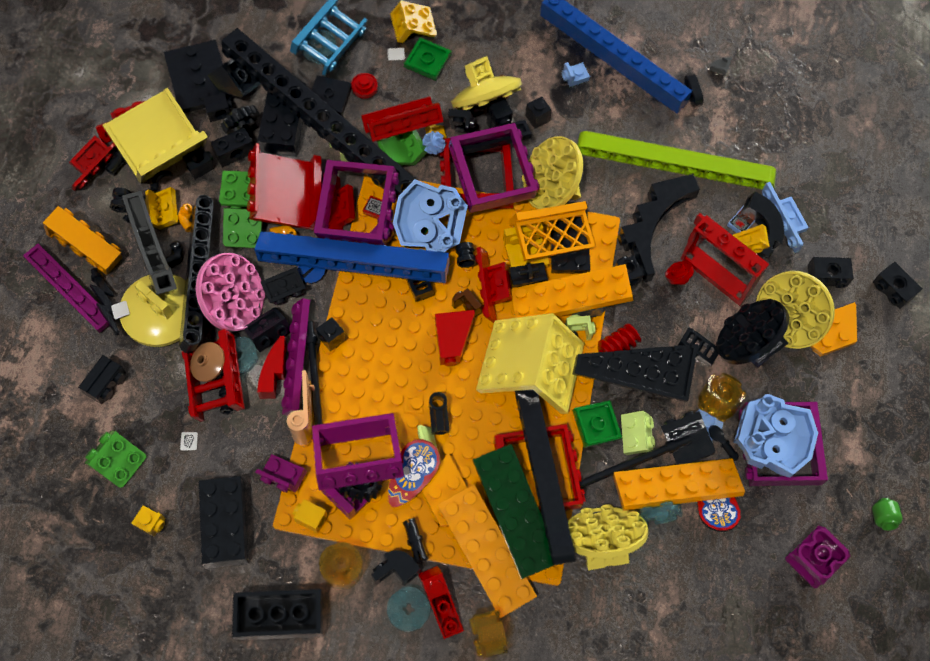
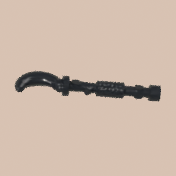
M167 170L157 172L152 179V183L149 185L151 187L149 190L157 192L160 179L166 176L172 177L173 173ZM128 215L122 218L125 222H130Z

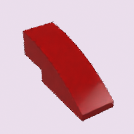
M280 336L275 342L263 364L257 389L260 399H276L277 380H285L287 351L285 336Z

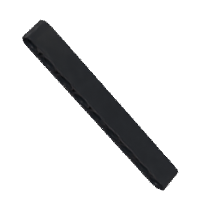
M207 195L198 196L192 210L179 347L185 353L195 352L202 337L204 314L199 307L196 290L192 287L196 288L198 273L194 271L199 272L202 265L209 258L213 200ZM186 339H190V340H192L194 343H190V342H188Z
M534 390L515 391L553 565L575 562V551L539 396Z

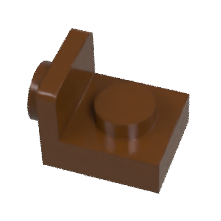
M468 288L464 291H458L453 296L452 307L454 309L463 304L466 311L474 310V317L481 314L482 305Z

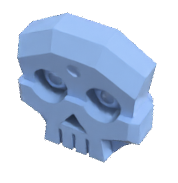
M416 179L412 181L398 196L393 225L401 246L425 247L427 251L445 252L449 248L460 244L468 205L460 197L456 188L444 185L436 188ZM428 199L434 200L433 206L427 205ZM449 214L447 227H445L439 221V218ZM423 227H426L428 229V233L426 235H423L421 233V229Z
M766 394L758 400L749 402L743 409L733 443L738 444L742 449L747 464L760 469L765 466L777 474L790 478L812 459L818 431L811 409L787 405L783 399ZM780 420H783L785 422V425H782L780 423ZM772 448H776L778 453L773 452Z

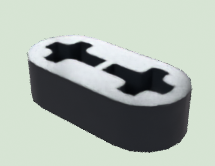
M695 74L685 76L684 84L692 90L689 98L691 105H702L704 98L697 76Z

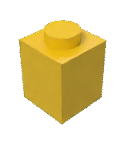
M305 499L301 504L298 503L293 511V518L296 523L317 534L328 516L325 509Z

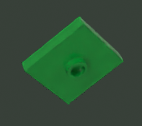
M419 38L406 59L404 68L436 81L451 56V50Z
M610 400L576 407L572 410L584 448L622 439Z

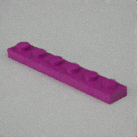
M36 244L23 255L99 333L109 326L96 306L98 302L39 244Z
M305 298L294 303L291 310L293 318L289 328L291 333L290 341L287 346L289 355L285 365L287 370L286 378L283 383L285 392L281 402L283 408L282 415L286 416L293 411L299 410L310 306V300Z

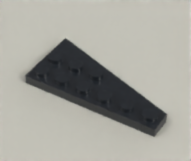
M698 344L577 354L572 375L687 402L689 400Z

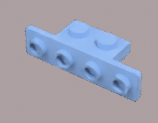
M768 182L762 190V195L768 198L780 212L787 243L794 253H797L803 246L799 233L807 231L809 227L792 196L780 200L771 183Z

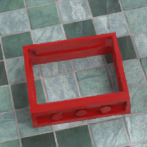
M443 138L445 140V148L439 153V157H443V160L440 161V172H444V176H441V185L451 187L450 138ZM510 144L478 151L501 152L504 192L514 190ZM480 193L477 194V197L482 198L499 193ZM459 194L467 204L464 194ZM514 203L490 209H513Z
M707 215L694 227L680 258L682 261L690 262L697 273L739 306L750 296L769 266L768 262ZM702 237L753 276L748 286L698 247ZM691 254L694 257L690 259L687 257V255ZM738 293L742 294L741 298L737 297L736 295Z
M567 424L546 427L548 438H561L573 501L563 502L565 511L581 509L585 501L584 489H580L579 482L582 481L580 469H576L577 453L575 449L572 450L571 446L573 434H571V430L568 431ZM523 431L494 435L495 450L505 447V445L525 442Z

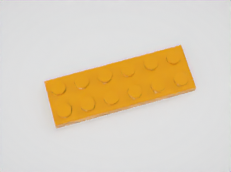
M626 264L511 288L515 318L551 313L558 317L634 301Z
M733 458L619 471L613 474L623 511L744 496L745 493Z
M474 484L437 505L500 618L537 597L527 577L524 579L520 578L506 541Z

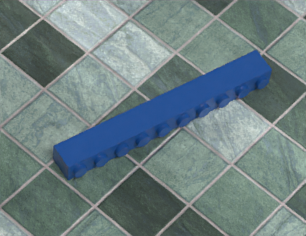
M544 0L542 2L541 17L676 114L688 103L692 93L691 89L565 0Z
M260 231L254 249L257 260L262 262L446 283L450 266L449 253L441 251H427Z

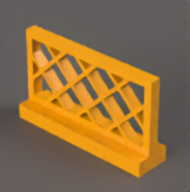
M586 201L519 212L511 217V226H515L524 261L594 248L595 243L585 212L587 209ZM575 217H581V228L572 223ZM558 220L567 224L564 231L555 226ZM541 223L550 227L547 234L538 229ZM527 226L532 230L529 237L522 233L521 227ZM569 227L578 231L575 239L566 233ZM552 229L561 235L558 242L549 237ZM534 233L544 238L540 245L532 240ZM580 234L587 238L588 244L583 245L577 241ZM563 237L572 242L570 248L560 244ZM546 240L555 245L552 251H548L543 247ZM529 243L537 248L535 254H528L527 246Z

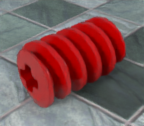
M627 323L623 328H618L617 332H612L610 336H606L604 340H599L598 351H623V348L624 350H630L629 344L635 348L637 346L635 341L641 342L640 335L631 324Z

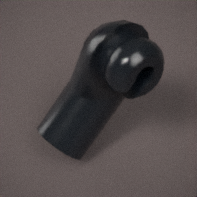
M173 241L170 244L172 248L171 254L165 257L168 266L173 265L182 258L184 248L179 241Z

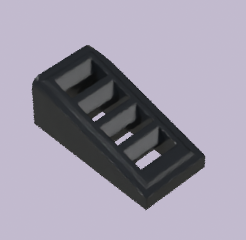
M406 279L415 302L434 296V290L430 281H423L414 285V283L421 280ZM423 286L426 287V288H424V289H421V290L417 291V289L420 288V287H423Z
M688 327L678 345L699 343L696 358L712 366L719 355L716 345L694 329ZM689 338L692 339L690 344L687 342ZM703 346L706 347L704 353L700 352ZM709 350L713 351L710 358L707 357Z

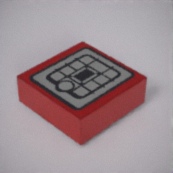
M370 195L363 209V214L378 219L382 200Z

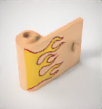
M306 370L302 371L303 410L293 411L287 417V425L294 442L298 445H306L313 438L311 390L315 391L314 385H310Z

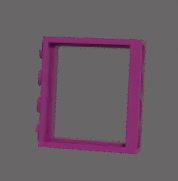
M515 123L450 137L449 149L470 213L535 198L539 190V184L537 179L533 177V166L531 162H528L527 148L522 144V134L520 129H517ZM510 136L527 187L478 198L461 147Z
M327 160L314 234L318 238L323 239L329 238L332 240L385 245L388 235L390 236L389 221L393 219L392 203L396 201L395 184L398 185L399 173H397L394 166ZM338 171L386 175L377 234L328 229Z
M745 402L742 408L739 409V420L741 419L743 409L749 402ZM785 402L787 405L811 409L818 431L813 456L810 460L812 476H791L790 478L786 476L758 477L757 467L747 464L745 477L746 480H749V486L823 485L828 481L817 402Z
M394 413L312 426L315 469L319 491L404 477ZM391 435L394 458L323 469L322 445Z

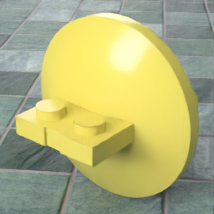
M485 56L465 65V73L470 81V86L462 90L451 101V104L457 110H468L473 108L474 105L482 106L488 104L489 101L497 99L499 96L507 97L512 95L513 92L521 90L522 82L517 77H494L488 56Z
M556 136L548 138L538 147H535L528 162L532 163V174L534 179L538 181L539 190L535 198L528 199V202L533 207L542 209L565 205L570 199H579L581 197L579 184L583 173V157L578 145L566 137ZM522 175L523 187L525 188L527 184L524 175Z
M801 271L779 273L770 278L761 287L757 295L756 302L773 299L782 303L787 309L789 325L783 336L788 342L785 346L787 348L801 349L810 347L822 340L832 327L835 308L831 294L820 280L808 273Z
M149 275L140 278L126 290L121 302L127 301L130 314L121 317L120 322L126 333L134 341L146 346L162 347L180 340L185 280L183 278L173 275L177 289L158 295L153 291Z
M610 504L602 505L601 508H583L580 513L568 520L574 551L586 557V567L588 570L629 564V553L639 549L648 538L647 523L637 511H623L622 508H615Z

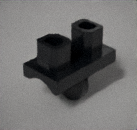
M528 262L523 266L510 267L509 269L513 287L548 281L544 262L535 264Z

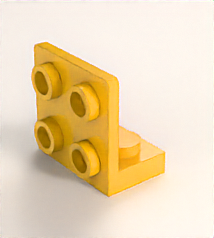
M400 1L390 13L397 42L404 43L411 33L431 37L437 35L429 7Z
M541 223L538 229L543 232V225ZM527 226L521 227L522 233L529 237L532 230ZM515 227L504 229L503 242L511 267L523 266L528 262L531 264L544 262V266L549 265L548 257L524 261ZM534 233L532 240L540 245L543 239L540 235ZM530 243L527 246L528 254L532 255L537 251V248Z

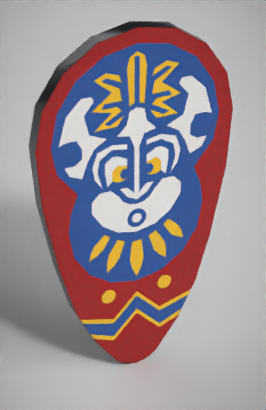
M424 439L413 440L402 449L401 459L404 477L390 479L388 499L392 507L401 506L412 500L437 473L440 466V454L431 442Z
M735 497L697 502L699 517L702 523L709 529L717 532H726L738 525L741 514Z

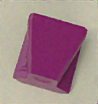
M818 526L793 552L785 557V560L816 589L821 584L823 585L851 556L849 550L825 527Z

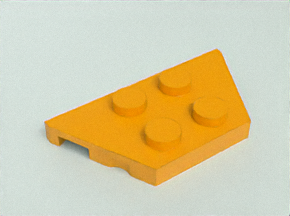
M854 302L835 309L834 321L827 335L816 344L810 346L817 355L821 357L854 345L857 342L856 303Z
M450 454L445 456L440 463L437 473L422 489V493L440 527L449 526L437 505L467 488Z

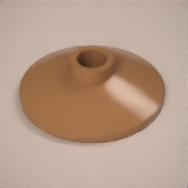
M207 342L195 350L191 358L190 368L192 375L197 380L202 382L212 381L222 371L225 356L218 344Z

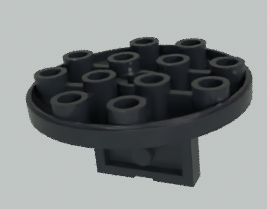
M773 299L744 304L737 313L724 321L725 325L719 333L716 347L718 354L727 363L739 365L752 362L759 368L773 354L788 344L783 336L789 325V313L782 303Z

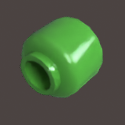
M882 498L872 507L874 522L883 530H894L901 524L903 517L900 506L896 501Z

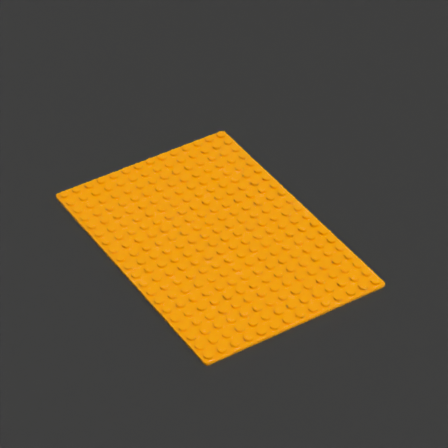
M367 174L364 175L355 209V220L352 221L350 231L370 233L377 225V219L363 214V209L370 195L382 200L384 189L381 186L375 185ZM421 181V182H424V183L429 184V185H431V186H434V187H436V188H438V187L441 185V184H436V183ZM454 187L459 194H464L462 188ZM476 191V194L485 193V192ZM397 200L395 201V203H392L391 210H393V219L396 210ZM528 200L515 202L513 209H486L470 213L469 209H467L460 243H473L475 247L473 255L475 257L477 247L481 246L488 253L490 266L505 262L508 264L509 271L511 266L503 242L504 229L515 227L511 226L510 218L516 213L537 210V208L533 207ZM587 211L588 222L595 243V247L589 249L590 272L613 267L620 219L615 216ZM449 214L439 218V221L445 227H447ZM542 223L543 232L547 234L550 227ZM396 231L395 236L386 245L426 250L425 247L401 246ZM546 240L544 243L545 249L550 251V242ZM456 245L444 252L449 253L450 261L446 283L430 282L434 290V296L415 302L405 278L339 271L327 320L332 317L344 330L346 340L331 352L321 341L318 350L317 362L323 424L394 413L401 453L407 443L419 440L417 433L419 425L431 428L428 407L429 398L435 392L443 393L447 398L449 433L434 435L437 444L436 448L440 454V463L447 454H450L467 488L473 484L475 485L499 527L472 460L495 451L494 435L523 431L515 391L480 394L476 390L494 323L484 317L483 310L481 314L474 317V323L461 361L454 366L440 365L435 326V314L466 311L463 304L455 309L452 307L453 296L458 291H464L468 288L482 305L483 309L484 301L480 294L482 286L478 278L479 265L477 261L472 267H459L457 265V258L459 256L456 254ZM551 256L548 257L550 263L548 266H545L548 281L582 274L551 273ZM509 271V278H510L511 288H516V287H513L512 280H511V275H510V271ZM421 280V281H418V282L414 283V285H417V284H419V283H422L423 281H422V280ZM425 286L420 287V288L417 289V291H419V290H421V289H424V288H426V287H425ZM513 300L495 304L497 320L515 318ZM605 311L601 316L591 317V322L595 323V334L592 335L591 340L586 339L585 330L576 331L578 338L584 342L582 354L599 352L598 341L601 340ZM572 314L558 316L557 318L565 324L566 318ZM576 376L567 414L559 413L538 395L545 426L567 424L568 431L571 430V434H573L572 450L575 449L577 453L576 469L580 468L583 443L572 410L576 407L590 405L594 383L593 379ZM404 395H424V414H403ZM421 398L408 399V410H420L422 408L423 401ZM312 400V423L314 425V412ZM434 400L432 404L435 407H441L443 402ZM391 435L321 446L323 469L346 466L349 462L356 464V462L366 463L394 458ZM313 438L306 445H298L294 442L289 462L305 468L307 473L296 493L290 490L287 493L281 492L273 522L275 530L383 552L403 551L414 558L411 546H408L407 543L408 537L403 522L407 520L410 523L409 519L415 518L419 533L424 538L423 545L428 561L472 569L450 527L439 526L422 491L409 502L398 507H392L388 499L390 479L382 480V488L377 498H371L370 502H367L349 519L319 491L316 478ZM548 438L563 502L573 501L561 438ZM526 442L512 444L537 506H540ZM304 499L327 511L328 516L318 534L296 523L293 518L295 507L298 503L301 504ZM573 510L565 511L567 521L572 517ZM564 564L547 568L528 576L527 579L528 581L559 586Z

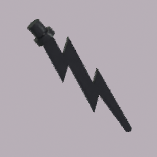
M92 268L91 280L97 286L90 284V288L102 303V305L97 303L96 306L114 334L118 336L120 331L111 316L113 314L111 308L113 304L106 296L114 297V294L103 280V275L99 272L98 268Z

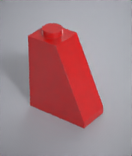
M474 310L435 314L440 365L454 366L460 363L474 323Z

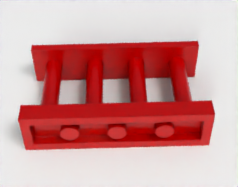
M430 96L361 115L365 133H370L373 142L444 122L440 104H432Z
M226 329L218 331L219 339L213 342L222 348L225 356L224 375L221 379L200 385V381L192 375L190 368L194 352L185 353L182 351L189 396L188 411L192 418L200 422L204 421L203 412L224 405H228L236 411L244 409L235 335ZM225 386V397L202 403V392Z

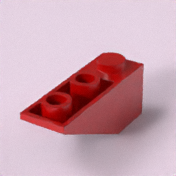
M436 566L419 573V579L443 639L463 632V627L439 567Z

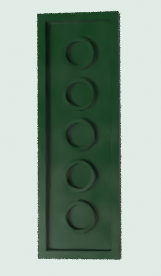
M512 444L473 459V464L520 578L524 579L555 566L552 563L542 515Z

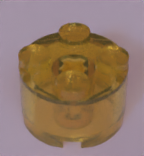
M722 373L721 376L712 374L698 396V407L719 421L724 422L735 415L746 397L745 390L743 392L742 384L735 377Z
M339 542L328 546L322 552L319 559V569L323 579L329 586L335 589H350L362 577L364 566L361 555L356 547L349 543ZM345 562L346 567L339 570L337 565H342Z
M499 609L474 614L473 618L469 619L471 632L477 636V640H474L475 651L478 657L482 656V659L508 653V649L504 647L507 646L503 623L499 620V617H496L500 615Z

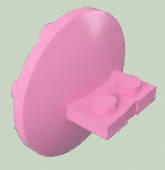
M234 253L215 255L202 265L196 280V297L202 313L215 327L221 330L226 329L229 332L240 331L247 328V324L260 316L265 292L255 266L244 257Z

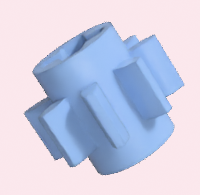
M433 131L427 133L422 141L423 146H425L424 151L435 155L441 153L445 148V140L442 139L444 135L438 131L436 133Z

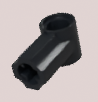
M435 392L430 396L428 406L432 435H444L449 433L447 398L443 393ZM440 400L443 402V405L435 407L432 402Z

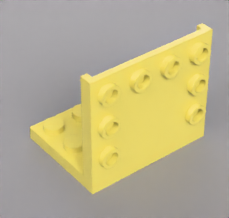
M168 88L108 123L103 124L107 134L140 184L153 177L157 172L163 171L179 162L188 153L201 146L204 147L208 138L204 131L200 133L195 131Z
M553 313L495 320L476 390L480 394L534 390L559 413L567 414L576 380V375H572L577 354H582L584 342Z

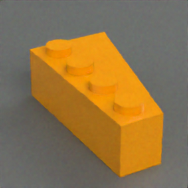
M57 206L43 222L47 236L50 238L55 237L59 244L64 247L69 245L70 249L77 256H86L85 260L89 264L98 268V270L106 275L122 259L121 249L117 245L106 242L105 237L97 231L94 233L89 229L90 226L86 222L75 219L74 214L67 208L63 210Z

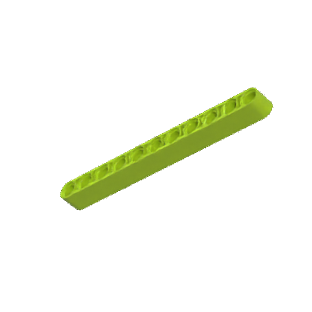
M589 131L580 132L577 145L584 156L683 175L694 174L695 177L762 190L768 182L771 183L773 188L775 185L776 169L768 165Z

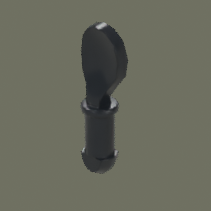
M716 425L710 426L708 430L710 437L714 441L721 443L720 447L725 450L729 458L737 461L739 454L729 444V441L725 440L721 428Z

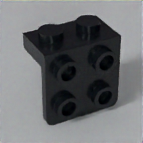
M690 411L683 415L684 418L678 420L675 418L664 422L665 425L661 426L667 442L670 440L676 441L688 435L692 440V443L680 447L678 451L672 453L677 465L693 463L715 454L714 445L700 411L696 413L695 411Z

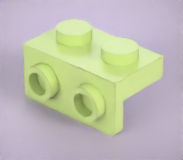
M645 411L622 414L623 453L631 455L652 451L655 448V439L652 436V428H654L653 418Z

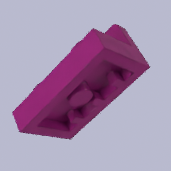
M271 454L263 471L257 469L255 473L261 476L259 480L265 484L271 485L274 483L277 484V489L285 493L288 490L296 493L307 470Z

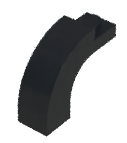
M753 192L747 197L741 213L753 219L758 225L763 224L766 226L770 247L763 249L760 253H756L762 259L769 258L774 249L782 244L784 224L776 206L765 196Z

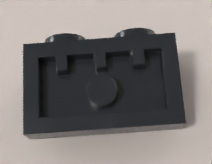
M449 109L448 118L452 129L457 132L466 131V134L476 132L477 125L471 111Z
M276 307L247 324V328L244 329L245 334L254 343L259 352L274 344L280 336H286L290 333V326L286 318Z

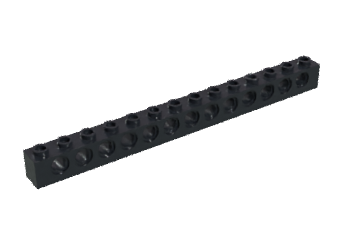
M236 28L221 40L222 53L227 58H231L241 70L244 69L251 79L258 81L265 91L271 92L279 103L285 104L292 114L299 116L306 126L312 127L320 138L326 139L333 149L339 150L347 161L394 166L397 173H399L398 185L395 184L394 190L396 191V200H398V196L403 192L402 190H405L415 179L240 29ZM367 174L375 185L381 186L384 189L386 175Z

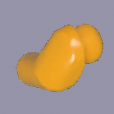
M188 203L183 204L178 213V221L186 232L191 230L190 217L193 209Z
M283 225L269 228V232L297 235V232L290 226Z

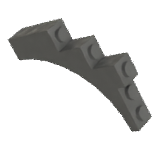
M138 191L123 195L122 199L138 250L141 253L145 269L148 272L153 291L158 295L177 289L172 271L166 262L155 234L142 192Z

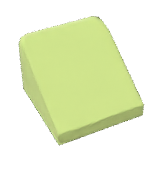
M419 425L417 427L419 440L424 439L437 447L431 428Z

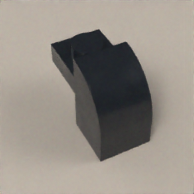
M395 550L384 554V559L387 563L384 564L382 562L373 569L371 576L378 585L388 576L395 573L405 586L421 573V569L409 554Z

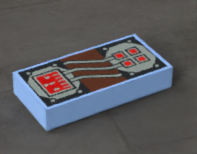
M743 207L727 225L736 233L749 229L755 223L753 219L741 213Z

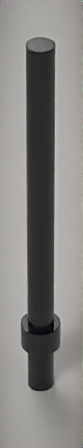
M308 321L306 345L309 350L311 385H314L315 391H312L314 425H320L323 422L316 349L318 337L315 335L314 321Z
M689 435L676 441L670 440L664 446L582 479L579 482L580 489L613 476L614 472L625 471L668 452L669 454L678 451V448L692 443Z

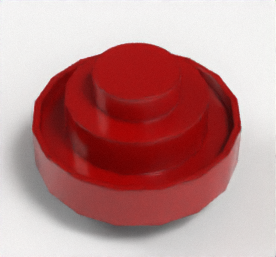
M358 74L351 82L352 91L357 97L368 99L376 94L378 82L371 74Z
M688 261L676 262L667 269L665 276L670 284L683 285L694 274V268Z

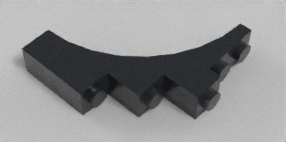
M694 174L651 184L648 192L649 202L637 205L633 213L634 224L621 227L618 242L620 245H623L624 251L631 250V255H634L644 274V283L652 281L655 274L651 260V240L654 229L672 209L684 202L696 199L700 188Z

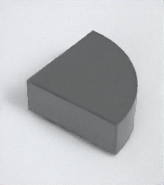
M723 57V59L714 61L709 70L726 75L732 58Z

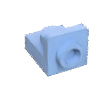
M568 62L564 63L562 77L564 81L568 82L570 87L589 81L590 75L583 63L571 67Z

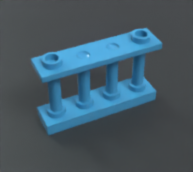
M328 0L294 38L290 48V52L295 55L300 50H304L324 64L322 72L324 76L329 71L332 72L337 66L336 62L357 37H362L367 30L365 27L367 19L364 18L360 24H357L338 10V0ZM330 15L337 17L354 29V31L348 36L328 21V17ZM325 27L344 41L343 44L337 47L319 34L318 29ZM310 38L315 39L334 52V54L328 59L309 46L307 41Z

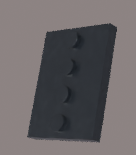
M216 39L164 52L175 97L184 113L206 108L203 100L204 97L223 93L218 91L208 77V74L223 65ZM225 93L226 99L234 101L232 95Z

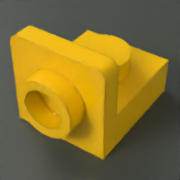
M142 506L131 524L155 537L156 533H160L163 529L166 518L162 514Z

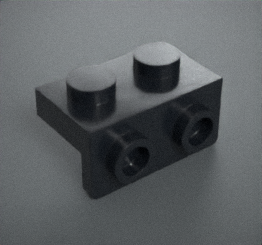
M297 267L260 282L269 303L274 302L275 305L286 301L284 297L291 294L293 298L303 294V289L306 288Z

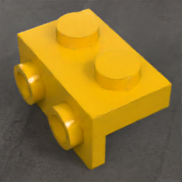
M169 187L157 193L149 189L146 190L145 203L153 227L161 230L178 223L175 189Z
M763 224L733 234L735 238L755 253H760L763 249L770 247L767 229Z

